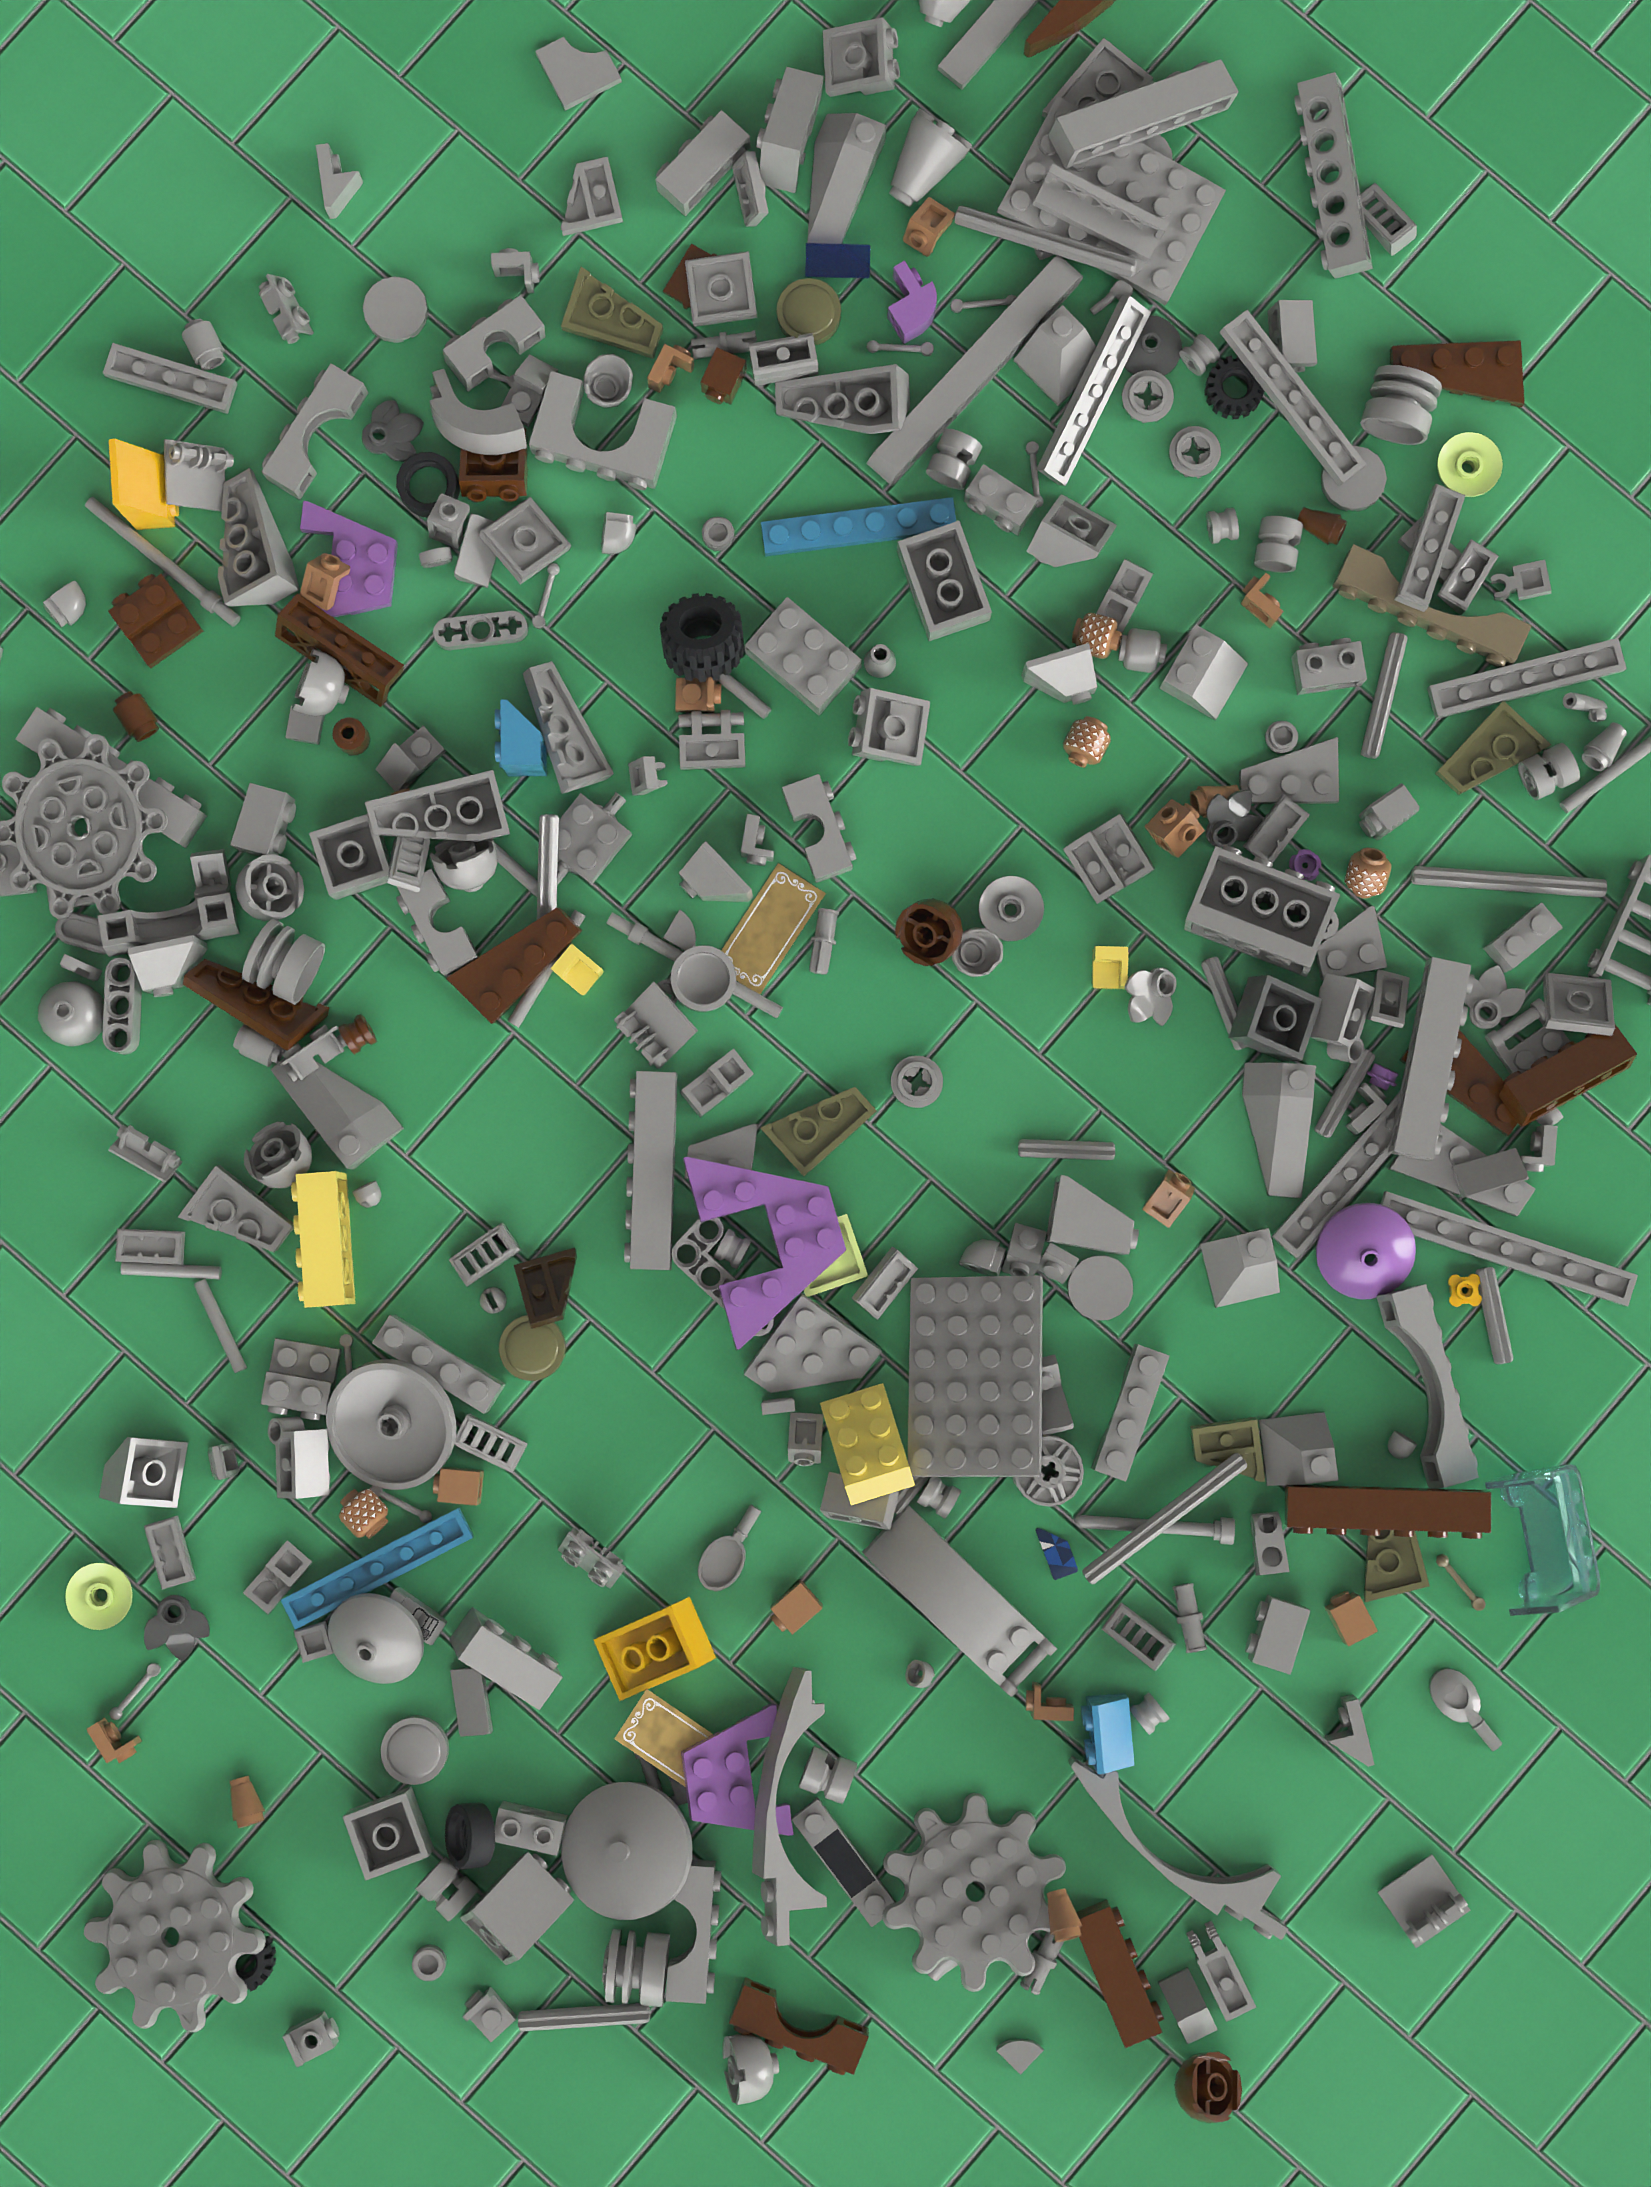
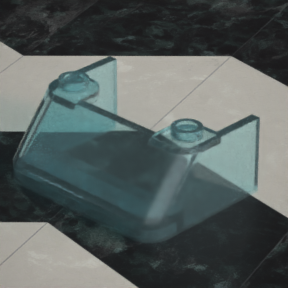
M1573 1464L1559 1465L1508 1474L1485 1482L1486 1489L1500 1488L1502 1499L1510 1507H1519L1531 1569L1530 1572L1523 1576L1519 1583V1594L1524 1603L1510 1608V1616L1559 1613L1597 1596L1600 1591V1575L1581 1476L1577 1467Z

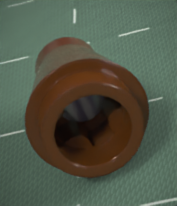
M1303 507L1297 519L1303 524V528L1327 545L1330 543L1338 545L1347 525V521L1342 519L1340 514L1312 510Z

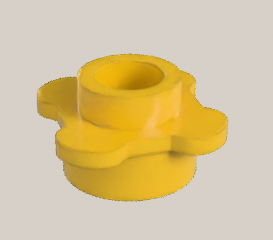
M1454 1274L1449 1277V1303L1452 1306L1459 1307L1461 1304L1478 1306L1481 1303L1482 1297L1479 1295L1478 1289L1480 1278L1478 1275L1470 1274L1468 1277H1460ZM1463 1287L1468 1289V1292L1465 1294L1462 1292Z

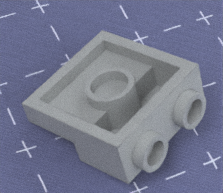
M883 17L823 30L825 89L830 97L861 91L864 95H870L895 89L894 80L900 77L898 62L896 59H893V48L898 47V36L895 28H892Z
M874 688L861 691V695H857L853 703V714L858 715L856 727H852L848 736V745L853 747L852 755L877 761L889 760L912 766L921 765L930 701Z
M275 1338L269 1371H266L261 1404L268 1405V1412L287 1415L288 1409L301 1411V1418L320 1420L321 1415H326L330 1397L335 1389L342 1349Z

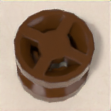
M362 1014L355 1016L352 1023H343L338 1026L342 1038L354 1055L359 1053L364 1045H373L377 1042L374 1032Z

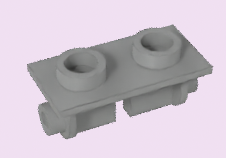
M267 274L268 281L259 285V296L269 314L273 315L280 310L281 314L275 317L273 322L281 338L287 340L288 344H292L299 340V333L314 334L309 325L310 318L307 312L299 306L294 296L295 289L286 278Z
M323 1025L309 1035L312 1041L301 1048L299 1043H297L291 1049L282 1053L285 1060L280 1062L279 1065H289L290 1069L286 1073L293 1082L297 1079L302 1081L306 1076L319 1068L313 1058L315 1055L318 1054L325 1064L338 1054L344 1052L343 1048L347 1044L341 1034L335 1037L332 1033L338 1029L337 1026L328 1029L326 1025Z
M122 1125L116 1134L119 1138L108 1150L164 1183L182 1164L175 1150H170L155 1140L152 1144L149 1143V1137L134 1129L132 1125L128 1127Z

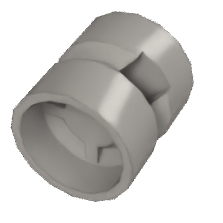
M944 429L937 445L939 453L933 454L926 473L933 480L944 486L962 490L971 474L968 466L975 464L982 445L975 438L961 431Z
M1283 516L1263 517L1258 535L1263 541L1256 546L1254 565L1260 569L1272 572L1288 573L1295 571L1298 550L1294 546L1299 545L1301 541L1303 524L1298 520Z
M1558 743L1544 750L1542 757L1537 754L1518 763V772L1522 783L1529 795L1535 800L1554 793L1555 786L1564 788L1580 779L1578 764L1572 752L1564 743Z
M814 1746L804 1768L799 1788L814 1794L823 1791L825 1798L843 1804L851 1786L857 1762L841 1756L836 1760L832 1759L831 1752Z
M445 1856L415 1889L428 1902L435 1901V1909L449 1922L471 1900L479 1888L467 1876L459 1877V1869L454 1867ZM452 1883L457 1890L446 1899L441 1893Z

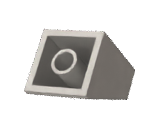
M1065 1175L1056 1177L1045 1242L1128 1255L1130 1249H1136L1139 1229H1133L1135 1221L1070 1177Z
M527 1852L521 1855L460 1917L505 1965L518 1961L574 1901L570 1895L572 1892L570 1887L558 1877L554 1879L546 1871L548 1868L546 1862L535 1853L531 1855Z

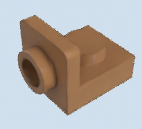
M928 197L910 218L903 241L929 257L937 240L953 222L955 213Z
M664 344L647 377L648 387L660 393L664 384L669 386L677 370L674 365L692 373L694 359L690 357L691 353L681 346L674 345L672 348Z
M321 554L307 563L300 596L326 611L334 606L340 579L349 574L351 567L334 555Z
M1265 573L1260 580L1254 576L1245 586L1242 592L1246 596L1242 600L1241 605L1268 628H1271L1284 611L1279 608L1280 603L1268 593L1264 595L1260 592L1271 577L1268 573Z
M708 677L706 682H699L697 678H694L692 681L685 678H676V712L691 713V711H701L702 713H715V704H721V684H716L712 677Z
M1168 1170L1161 1183L1144 1204L1142 1210L1170 1228L1191 1200L1195 1187L1192 1186L1191 1181L1185 1175Z
M1032 1682V1690H1026V1711H1031L1033 1720L1074 1721V1707L1072 1704L1066 1703V1698L1047 1697L1046 1703L1041 1702L1040 1683Z
M106 1718L86 1729L106 1763L115 1758L119 1763L123 1762L137 1753L134 1746L142 1742L140 1737L137 1736L122 1746L119 1741L121 1734L113 1722L108 1723Z

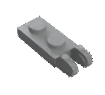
M1212 1921L1205 1923V1930L1216 1948L1204 1953L1197 1934L1191 1930L1186 1935L1197 1955L1195 1959L1226 2022L1256 2008V2005L1226 1944L1222 1943Z

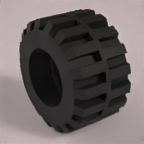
M699 593L692 594V597L688 599L685 596L680 598L678 604L672 603L668 607L669 612H664L662 622L660 623L663 654L666 664L670 669H674L676 675L681 676L684 674L685 679L690 681L697 678L699 682H706L708 677H712L714 681L720 679L719 675L721 674L728 675L732 672L731 667L736 668L740 664V658H743L744 639L741 615L739 611H735L734 604L731 602L726 603L725 598L721 596L714 598L713 594L706 593L705 596H699ZM698 636H711L706 639H693Z

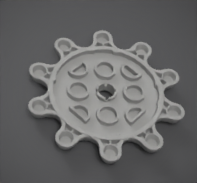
M93 734L86 739L82 753L76 758L67 757L55 739H44L38 745L37 750L41 762V768L37 775L28 778L18 772H9L2 780V788L7 795L15 800L17 810L10 820L0 821V845L16 847L21 857L19 865L10 874L9 883L12 889L17 892H26L38 883L46 885L51 893L49 910L57 919L68 918L73 913L77 899L84 895L94 900L97 909L103 915L115 913L121 907L118 886L122 878L130 876L144 883L153 880L157 874L155 863L144 855L143 841L148 834L162 832L168 824V818L161 809L145 808L139 801V791L149 779L150 771L147 765L141 761H132L121 770L113 769L108 762L109 743L104 736L99 734ZM80 818H84L87 824L86 830L88 831L82 836H79L75 831V823Z
M972 1793L966 1796L963 1801L962 1816L954 1823L942 1821L937 1813L930 1808L919 1810L914 1817V1824L921 1835L920 1847L912 1853H904L899 1850L890 1851L883 1860L886 1872L902 1880L905 1892L900 1901L888 1905L883 1910L882 1919L884 1924L890 1929L910 1927L918 1933L920 1944L912 1957L914 1969L921 1974H928L941 1961L946 1959L953 1960L960 1967L963 1987L971 1992H977L984 1987L987 1968L995 1961L1006 1962L1012 1971L1019 1976L1031 1974L1035 1968V1959L1029 1951L1028 1939L1033 1932L1038 1930L1050 1933L1048 1903L1044 1898V1889L1049 1882L1059 1879L1065 1873L1066 1864L1063 1858L1056 1854L1037 1856L1031 1852L1028 1840L1036 1827V1820L1032 1813L1022 1810L1015 1813L1006 1824H996L988 1816L987 1800L979 1793ZM973 1881L982 1884L984 1889L983 1897L977 1902L969 1900L966 1895V1888Z
M152 1840L144 1848V1870L139 1876L131 1877L123 1870L113 1868L108 1870L102 1879L103 1888L110 1894L113 1900V1911L107 1917H94L88 1920L84 1927L85 1937L91 1942L104 1944L110 1955L109 1964L97 1975L95 1985L98 1991L103 1994L114 1993L120 1988L129 1989L135 1998L132 2020L139 2028H150L157 2021L161 2010L172 2008L177 2012L181 2025L186 2031L191 2033L198 2032L205 2026L204 2004L211 1995H219L231 2004L241 2003L247 1996V1986L236 1973V1961L243 1954H257L261 1952L266 1943L265 1936L261 1930L248 1928L239 1919V1909L243 1903L252 1897L254 1887L252 1882L246 1877L235 1878L229 1883L219 1882L213 1874L216 1851L208 1843L198 1844L193 1849L189 1860L184 1864H178L171 1860L167 1846L163 1841ZM169 1927L175 1928L179 1933L177 1945H172L168 1940L164 1939Z

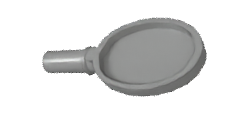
M750 1504L738 1526L734 1528L735 1531L732 1536H722L714 1540L706 1548L698 1566L699 1580L705 1588L713 1591L723 1590L734 1583L740 1576L746 1560V1550L743 1541L748 1537L749 1531L762 1512L759 1508Z
M1443 1668L1436 1671L1430 1679L1429 1689L1432 1700L1437 1708L1454 1721L1469 1722L1472 1729L1478 1733L1491 1751L1497 1750L1502 1745V1742L1487 1725L1485 1719L1479 1715L1480 1697L1473 1683L1465 1675L1451 1668Z

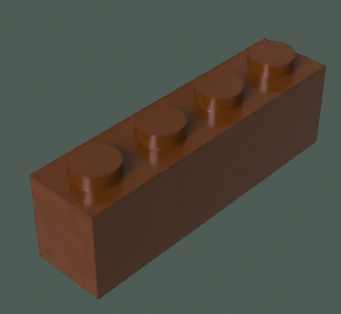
M1616 1025L1612 1036L1588 1033L1584 1040L1578 1043L1571 1041L1558 1050V1054L1553 1057L1543 1056L1531 1065V1069L1523 1073L1516 1071L1510 1074L1503 1081L1504 1085L1499 1097L1518 1124L1523 1127L1630 1068L1637 1053Z
M1106 1899L1076 1912L1083 1925L1080 1928L1082 1936L1079 1938L1124 2047H1130L1162 2033L1158 2022L1164 2020L1157 2001L1150 2003L1145 1991L1151 1989L1144 1970L1137 1971L1132 1959L1137 1958L1138 1955L1131 1938L1124 1940L1119 1928L1125 1926L1118 1907L1111 1908Z

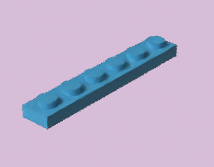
M953 497L764 521L761 522L765 557L906 539L956 522L954 500Z
M459 1507L281 1599V1602L296 1630L333 1611L347 1598L367 1593L472 1539L474 1535Z

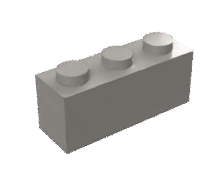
M722 110L715 117H708L700 128L701 132L693 140H686L678 151L679 155L671 163L666 162L656 174L657 191L685 217L724 177L741 155L751 148L750 135Z

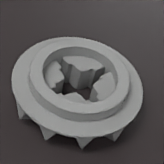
M1144 370L1132 375L1125 383L1121 394L1123 408L1126 409L1132 419L1142 423L1159 421L1169 412L1174 399L1173 388L1169 380L1161 373L1152 370ZM1148 384H1150L1151 395L1159 399L1151 401L1147 410H1145L1144 400L1139 398L1138 394H1143Z
M1199 426L1184 428L1173 437L1170 443L1169 458L1174 470H1178L1185 477L1190 476L1199 479L1211 473L1220 460V443L1217 437L1206 428ZM1192 441L1197 450L1205 451L1199 455L1197 464L1193 461L1192 456L1184 455L1189 452Z
M907 1057L900 1061L892 1072V1091L897 1100L908 1107L922 1108L928 1106L939 1097L942 1091L943 1076L941 1070L934 1061L927 1057ZM921 1068L923 1069L921 1073L923 1075L922 1080L931 1087H919L913 1096L911 1095L912 1084L903 1079V1076L907 1078L909 1076L915 1077Z

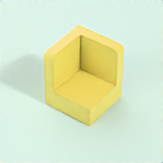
M572 943L550 968L581 995H585L604 973L601 967Z
M1095 946L1092 962V987L1094 989H1125V983L1128 980V947Z

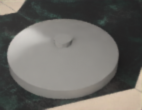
M374 1360L351 1371L334 1389L326 1412L328 1438L340 1462L360 1480L383 1489H408L426 1482L443 1467L450 1457L455 1444L456 1417L448 1395L442 1386L426 1371L400 1360Z
M626 1781L602 1786L588 1794L576 1806L565 1826L561 1854L566 1878L574 1893L587 1907L608 1918L633 1920L658 1912L678 1895L690 1871L693 1848L687 1821L675 1802L653 1786L640 1782Z

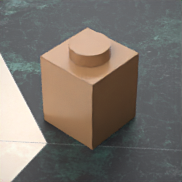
M455 1467L441 1468L440 1474H435L433 1481V1494H438L437 1502L479 1505L482 1497L484 1470Z
M800 1580L771 1605V1610L774 1614L770 1618L782 1632L788 1629L793 1635L823 1609V1604L806 1584Z
M1343 1591L1330 1599L1331 1604L1325 1606L1342 1642L1348 1647L1378 1632L1360 1595L1355 1592L1349 1594L1348 1591Z

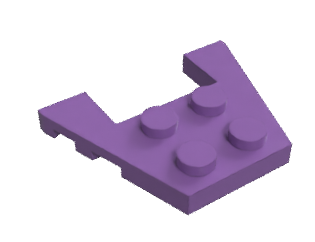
M303 501L300 525L302 533L333 535L331 555L338 557L340 561L351 567L349 574L340 579L334 606L327 611L322 608L320 609L335 618L391 607L398 549L397 540L309 501Z
M768 1704L762 1707V1710L749 1717L746 1716L740 1719L736 1724L721 1732L718 1731L681 1751L689 1818L692 1821L754 1830L755 1801L747 1741L770 1737L777 1714L776 1704ZM788 1803L776 1805L778 1833L790 1836L794 1835L790 1805Z

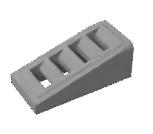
M1376 183L1360 194L1365 225L1391 256L1395 255L1416 238L1417 225ZM1377 198L1379 202L1367 211L1365 206ZM1385 208L1386 212L1375 219L1374 216ZM1394 219L1395 222L1386 229L1383 227L1390 220Z
M395 837L390 858L388 884L419 893L429 850V838Z
M500 1223L451 1257L449 1261L466 1287H468L519 1253L522 1249L506 1225ZM497 1235L507 1248V1251L504 1253L501 1252L493 1240ZM485 1243L489 1244L497 1256L493 1261L482 1246ZM476 1249L486 1263L483 1268H481L472 1254ZM464 1257L468 1259L476 1271L473 1275L469 1274L461 1262V1259Z
M469 1413L456 1434L454 1445L513 1473L528 1443ZM474 1425L479 1429L473 1441L469 1443L466 1439ZM487 1431L491 1435L484 1449H481L478 1445ZM499 1437L503 1441L494 1456L490 1451ZM509 1443L514 1444L515 1447L508 1461L502 1460Z
M230 1442L208 1447L211 1472L215 1480L238 1475L239 1468L234 1443Z
M1120 1603L1102 1628L1104 1632L1154 1671L1160 1668L1176 1646L1174 1641L1123 1603ZM1127 1615L1130 1620L1119 1634L1115 1631V1628L1124 1616ZM1137 1623L1141 1628L1130 1642L1126 1637ZM1148 1632L1152 1636L1141 1650L1137 1645ZM1159 1640L1163 1645L1155 1656L1151 1658L1148 1653Z

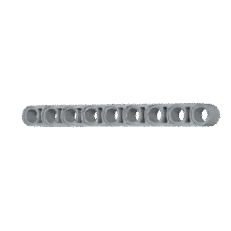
M1057 255L911 411L905 418L901 430L893 431L875 450L867 461V465L888 484L894 485L944 432V429L957 418L1031 338L1039 326L1068 298L1080 284L1083 275L1061 256Z

